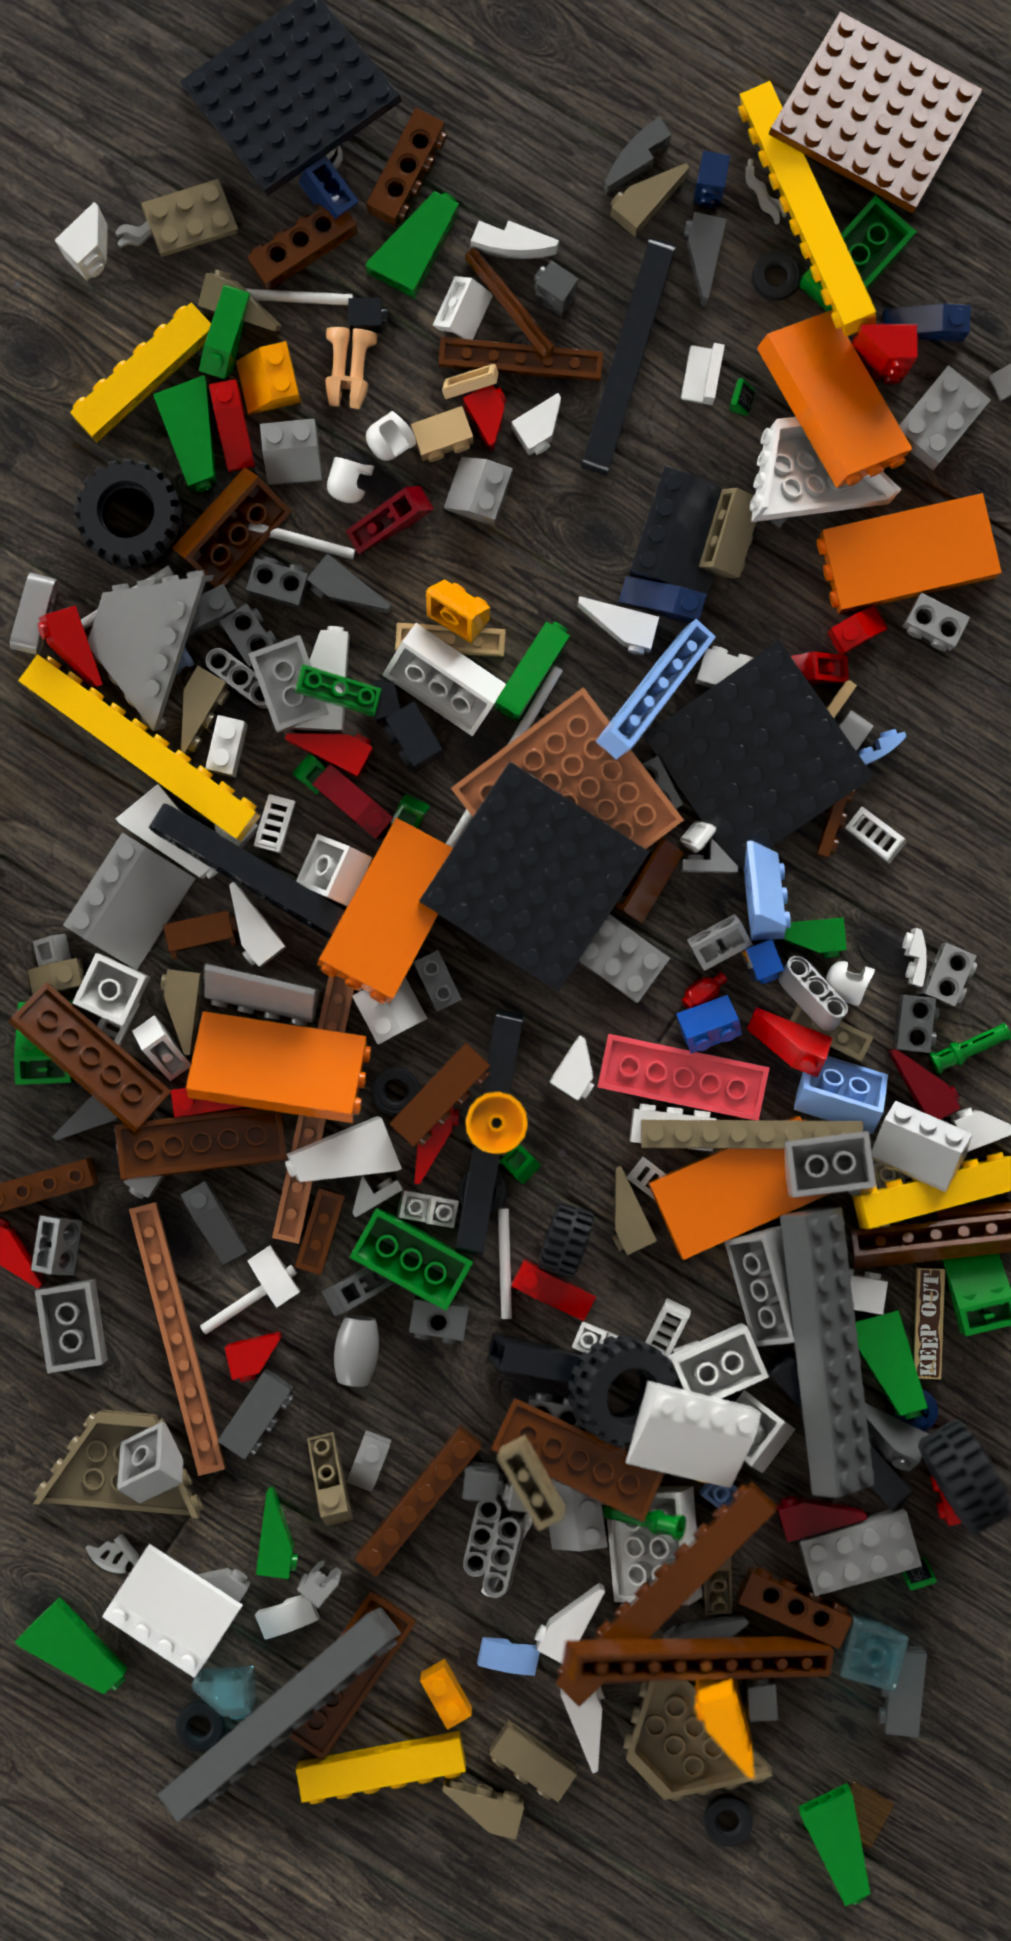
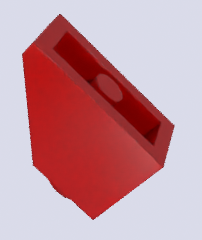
M494 385L480 388L463 398V405L490 452L495 449L505 414L504 403L507 402L500 388L495 389Z
M871 606L832 627L827 635L839 655H845L888 628L876 607Z
M809 652L791 656L811 685L844 684L849 680L848 656L822 652Z
M281 1331L227 1344L224 1348L232 1380L239 1378L240 1382H246L256 1379V1374L260 1373L282 1337Z

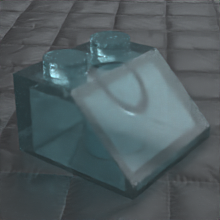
M852 1615L853 1620L849 1627L839 1667L840 1677L895 1692L909 1637L881 1622Z
M254 1666L200 1669L192 1683V1690L221 1716H229L230 1719H243L246 1715H250L256 1700Z

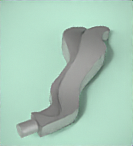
M748 159V166H746L745 171L746 184L757 194L762 211L770 214L777 225L780 221L779 212H781L782 217H786L787 213L783 212L779 199L768 195L765 183L755 178L754 159Z
M146 221L139 227L128 224L121 225L116 230L115 236L120 237L123 235L118 241V247L122 248L126 245L140 246L152 233Z

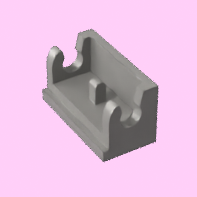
M325 1560L319 1561L308 1574L305 1573L302 1576L297 1589L318 1608L336 1588L342 1573L338 1567H335L328 1576L321 1574L319 1569L324 1566Z

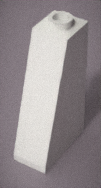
M328 626L327 630H320L310 657V663L314 668L347 678L350 636L347 631H344L343 627ZM335 686V690L338 693H342V689ZM325 702L329 714L289 728V730L343 733L345 708Z
M159 784L154 786L116 818L118 823L198 877L204 879L207 876L210 879L218 873L157 836L149 829V825L162 804L171 805L182 812Z
M379 1116L287 1153L289 1161L285 1162L290 1177L296 1176L299 1182L392 1172L402 1169L383 1120Z

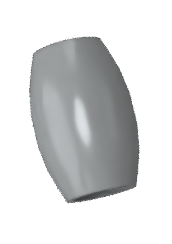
M363 1315L345 1316L337 1334L334 1350V1367L338 1383L355 1387L368 1386L375 1371L379 1353V1332L375 1318Z

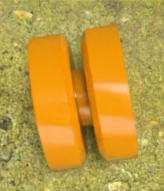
M501 1092L487 1093L476 1099L469 1108L466 1118L467 1134L472 1143L484 1152L492 1154L506 1153L515 1148L525 1136L527 1129L526 1112L521 1103L511 1095ZM493 1118L501 1119L500 1128L492 1127L491 1121Z

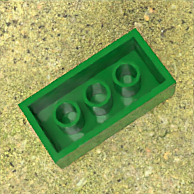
M876 195L841 233L866 291L870 289L906 249L916 234V231ZM809 269L803 275L799 288L826 312L833 310L831 305H825L820 291L823 287L820 281H814Z

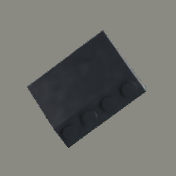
M664 466L629 576L681 586L707 594L706 601L715 574L699 568V564L722 488L690 473Z

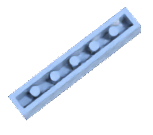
M697 619L682 629L597 738L596 742L615 759H618L630 750L716 636Z

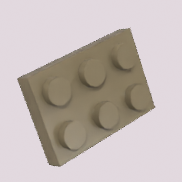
M219 179L142 202L141 204L161 257L238 233V227Z

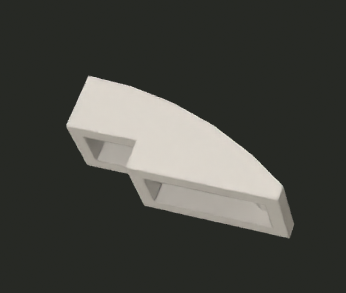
M479 221L471 239V249L477 248L480 253L501 258H542L557 254L559 240L511 221L507 222L505 230Z

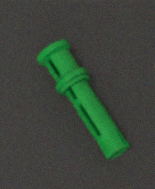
M1002 1023L959 1044L952 1042L949 1044V1047L939 1052L928 1053V1059L934 1072L937 1075H941L943 1070L956 1064L961 1066L966 1061L965 1059L1001 1042L1010 1040L1011 1033L1007 1025Z
M605 1505L603 1507V1517L605 1519L644 1527L655 1535L662 1533L672 1536L675 1540H681L686 1530V1518L683 1515L672 1516L665 1514L663 1510L657 1509L653 1512L648 1511L644 1522H640Z

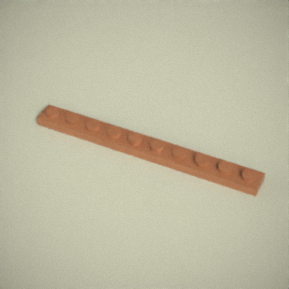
M337 975L335 978L330 976L328 978L317 1029L345 1033L354 989L345 984L346 980ZM299 1115L291 1152L321 1140L327 1119ZM287 1170L272 1238L300 1243L313 1181L299 1182L296 1176L290 1177Z
M153 1202L131 1208L129 1212L198 1476L223 1470L226 1468L221 1445L218 1442V1433L158 1203Z

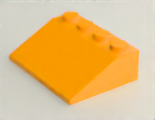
M695 1680V1709L699 1722L704 1721L707 1732L749 1779L755 1778L752 1735L737 1680Z

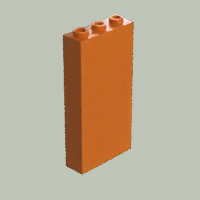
M833 310L768 333L757 347V350L834 485L838 488L845 484L849 487L853 486L867 475L870 478L875 477L883 472L884 468L889 466L891 469L897 468L906 461L904 457L912 450V447L848 336L845 337L841 328L836 329L831 317Z
M983 493L824 529L819 535L820 538L817 539L819 554H824L826 565H823L824 577L826 581L831 583L832 591L829 592L832 608L836 607L838 614L919 596L920 593L928 594L994 579L1002 573Z
M396 818L317 963L321 967L320 970L330 977L335 978L337 975L346 980L345 984L354 990L359 991L363 989L371 993L369 995L370 998L381 1004H384L385 1001L390 1004L438 913L419 902V900L453 848Z
M203 1011L186 1090L188 1097L193 1099L353 1123L354 1114L359 1115L362 1098H358L359 1088L364 1089L366 1072L362 1071L364 1062L369 1063L371 1047L367 1046L366 1036Z
M794 1116V1117H792V1118H790V1119H787V1120H785V1121H807V1120H806V1119L802 1120L800 1116ZM721 1149L647 1182L678 1254L683 1260L831 1194L825 1193L801 1197L788 1196L785 1175V1149Z

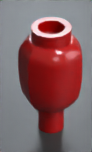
M720 972L714 978L703 977L697 980L685 990V997L681 999L686 1009H690L716 999L720 993V986L727 982L728 979Z

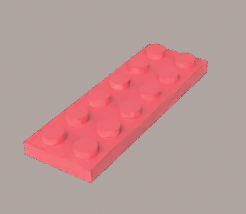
M608 1034L597 1087L750 1120H759L770 1067L698 1052L691 1054L689 1050Z

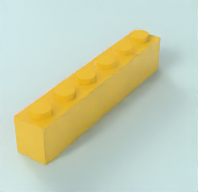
M192 302L187 307H180L174 313V318L167 325H160L154 331V336L147 343L142 342L133 351L134 355L127 361L119 362L114 367L113 374L107 379L98 381L94 385L92 393L86 398L81 397L74 403L73 410L70 413L96 443L204 346L211 323Z
M1003 1152L986 1155L987 1160L978 1162L977 1158L963 1161L962 1167L957 1171L946 1192L912 1177V1180L902 1182V1178L885 1182L886 1187L877 1189V1186L860 1189L861 1194L852 1196L860 1228L871 1229L1011 1191V1156H1003Z
M460 1731L328 1755L324 1760L318 1757L301 1760L297 1763L296 1774L301 1801L318 1804L324 1802L329 1797L336 1796L337 1799H345L351 1797L356 1792L363 1791L365 1794H371L387 1786H391L392 1789H398L414 1781H418L420 1784L429 1783L435 1777L456 1778L462 1772H466V1761Z

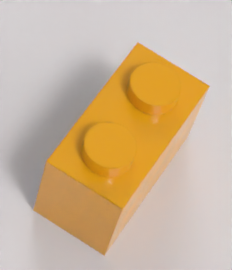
M446 1659L421 1672L420 1682L447 1730L472 1716V1706Z

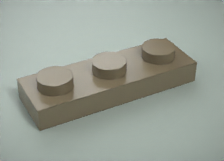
M798 1004L789 1019L792 1022L832 1037L831 1048L862 1062L873 1040L872 1036L842 1021L835 1030H823Z

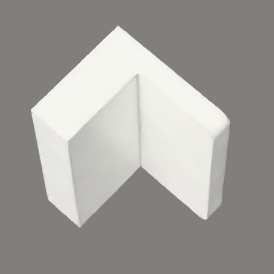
M455 276L433 326L439 331L453 332L461 339L473 340L492 299V293L473 278Z
M714 343L712 349L698 346L690 347L681 394L682 400L713 405L725 345Z

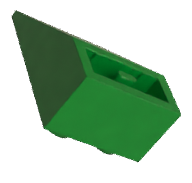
M68 1000L74 1006L73 1000ZM18 1002V1010H19L26 1002ZM16 1029L14 1052L15 1085L76 1082Z
M999 1254L942 1260L960 1333L969 1336L1011 1326V1288Z

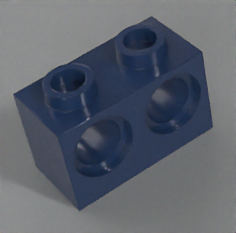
M703 151L693 202L699 203L704 208L720 207L730 155Z

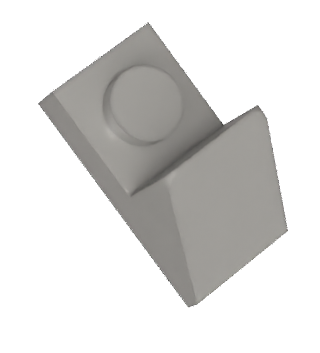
M711 838L709 840L708 860H704V855H688V859L681 861V872L736 874L738 866Z
M362 1175L353 1209L355 1218L402 1191L404 1187L400 1180L392 1181L390 1177L378 1184L377 1188L379 1190L375 1192L367 1177Z

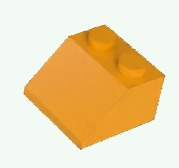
M286 341L259 347L236 361L248 415L301 403Z
M444 579L429 587L426 591L427 617L471 644L490 620V607L487 602L480 597L474 598L466 593L465 589L457 583L452 584Z

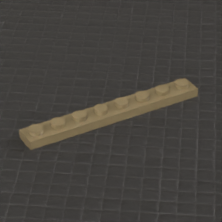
M641 1120V1148L785 1149V1141L863 1132V1121Z

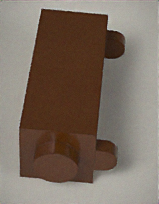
M228 910L163 925L172 960L178 959V951L226 940L230 941L231 947L237 946L235 932L239 930L236 915L232 916Z

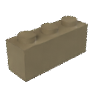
M739 488L722 489L699 568L723 578L740 577L745 567L748 547L753 541V531L756 522H751L753 511L750 510V504L754 495Z
M526 1435L502 1446L497 1459L538 1531L564 1519L566 1505Z
M507 1720L490 1745L489 1755L497 1766L503 1769L507 1767L515 1772L514 1776L524 1784L531 1783L537 1788V1792L547 1800L552 1798L559 1802L577 1775L574 1764L510 1720Z

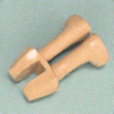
M345 327L327 328L326 338L333 344L332 375L325 380L329 406L340 407L342 389L351 390L349 395L350 408L360 409L368 389V383L363 380L365 355L367 348L376 344L378 334L368 330L353 329L350 376H345L346 355L351 331Z

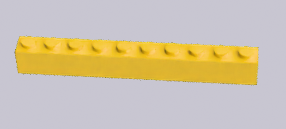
M771 81L741 93V106H738L741 120L743 123L748 122L750 126L748 134L753 145L758 144L761 150L758 152L761 164L764 168L768 166L771 172L768 175L773 190L778 189L781 197H779L781 208L784 213L789 212L791 220H789L791 230L794 236L799 235L802 243L799 244L801 252L805 259L810 258L813 265L810 266L811 274L814 281H820L823 287L820 291L825 305H831L834 311L831 313V317L836 329L841 328L846 337L858 332L861 325L876 324V310L805 155L769 135L773 123L783 108Z
M36 655L18 680L238 841L241 842L260 817L254 811L257 807L245 797L241 801L232 795L235 792L233 788L223 781L219 785L211 780L213 774L201 765L197 769L189 764L191 761L190 757L179 749L176 753L169 750L167 747L170 743L158 734L151 737L145 732L148 729L147 726L136 718L132 722L124 717L126 711L114 702L111 706L102 701L105 697L93 687L89 690L82 687L81 683L83 680L71 671L67 675L59 670L62 665L48 655L44 659L40 655Z

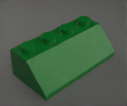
M379 1206L373 1213L350 1255L351 1259L447 1311L474 1260Z

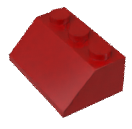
M917 324L860 326L852 341V345L868 373L875 381H883L886 385H895L904 380L917 359Z

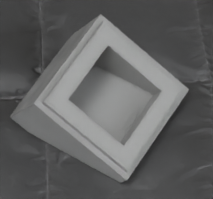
M65 934L52 935L32 941L38 967L71 959Z

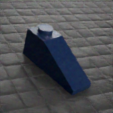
M933 304L884 309L883 324H917V339L963 342L970 332L971 305Z
M626 576L618 603L690 624L695 619L699 621L707 594L681 586Z

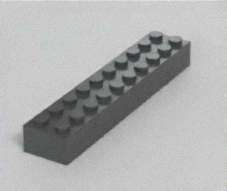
M842 1207L813 1208L781 1215L780 1219L812 1495L839 1498L873 1486L874 1474L871 1462Z
M382 1607L363 1617L157 1794L177 1822L185 1817L191 1820L204 1811L211 1804L210 1802L221 1796L231 1787L230 1784L241 1779L252 1769L251 1766L267 1757L273 1751L272 1748L288 1739L294 1733L291 1728L296 1730L315 1715L312 1710L317 1712L335 1698L333 1692L338 1694L341 1690L346 1689L356 1680L354 1674L359 1676L362 1672L367 1671L377 1662L374 1658L376 1655L380 1658L398 1644L395 1639L402 1633Z

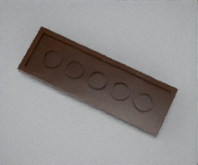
M47 982L8 1021L134 1132L171 1092Z
M250 1108L144 1121L135 1132L126 1124L115 1125L121 1181L287 1160L281 1112Z
M516 1398L513 1399L491 1447V1451L499 1454L502 1446L526 1435L550 1479L640 1522H644L664 1472L627 1464V1451L605 1443L596 1436Z
M372 1589L338 1639L368 1613L382 1607L402 1634L395 1639L398 1644L388 1653L383 1654L380 1658L377 1655L374 1657L377 1662L367 1671L362 1672L359 1676L354 1674L356 1680L346 1689L341 1690L338 1694L333 1692L335 1698L317 1712L312 1710L315 1715L296 1730L291 1728L294 1733L289 1738L321 1760L325 1759L416 1623V1619Z

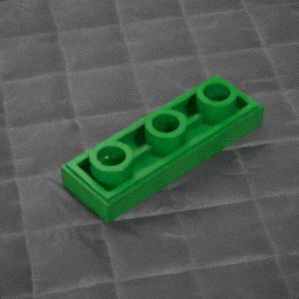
M302 664L294 692L373 717L376 713L381 688ZM335 686L340 687L342 689V693H338L335 690Z

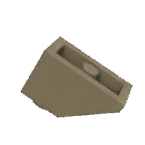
M82 959L64 960L28 970L32 994L34 995L46 982L57 992L79 988L85 977Z

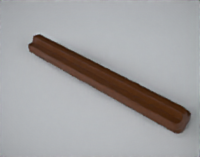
M472 248L465 254L467 263L540 354L544 357L551 354L555 350L552 341L479 250Z

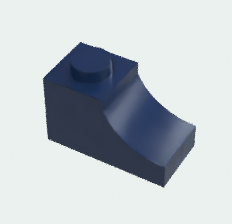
M327 156L306 168L298 182L314 205L317 203L322 205L335 220L357 206L359 202Z

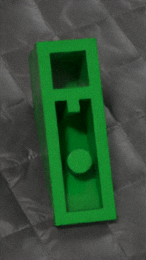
M223 285L204 344L199 367L200 372L222 379L227 378L233 372L251 293Z
M844 917L790 922V928L785 930L784 939L779 940L816 954L823 953V958L840 957L839 951L847 950Z
M269 1487L266 1493L256 1575L289 1579L291 1571L297 1570L298 1554H294L295 1545L275 1487Z

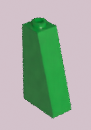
M434 191L367 261L365 265L367 275L415 298L459 214V203H457V200L447 193H442L441 195Z
M203 375L153 394L187 485L191 492L196 491L197 493L207 491L212 488L211 484L217 483L210 388Z
M546 621L495 701L496 710L519 723L569 641L570 635L566 633L568 630L557 622L550 624Z
M899 1311L855 1322L859 1356L897 1416L905 1414L906 1419L921 1416V1410L926 1409L927 1404Z
M60 1597L15 1641L22 1649L103 1695L110 1688L115 1691L126 1680L123 1675L128 1667Z
M845 1783L798 1806L801 1818L845 1906L863 1902L866 1896L870 1895L854 1799L848 1783Z

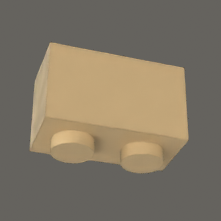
M462 406L411 424V430L415 436L422 461L429 460V462L440 460L444 457L445 453L453 450L455 453L463 452L470 448V444L474 443L473 435Z

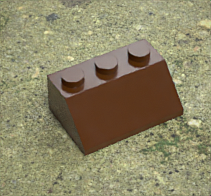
M662 837L646 849L649 851V854L614 906V909L640 923L644 922L684 854Z

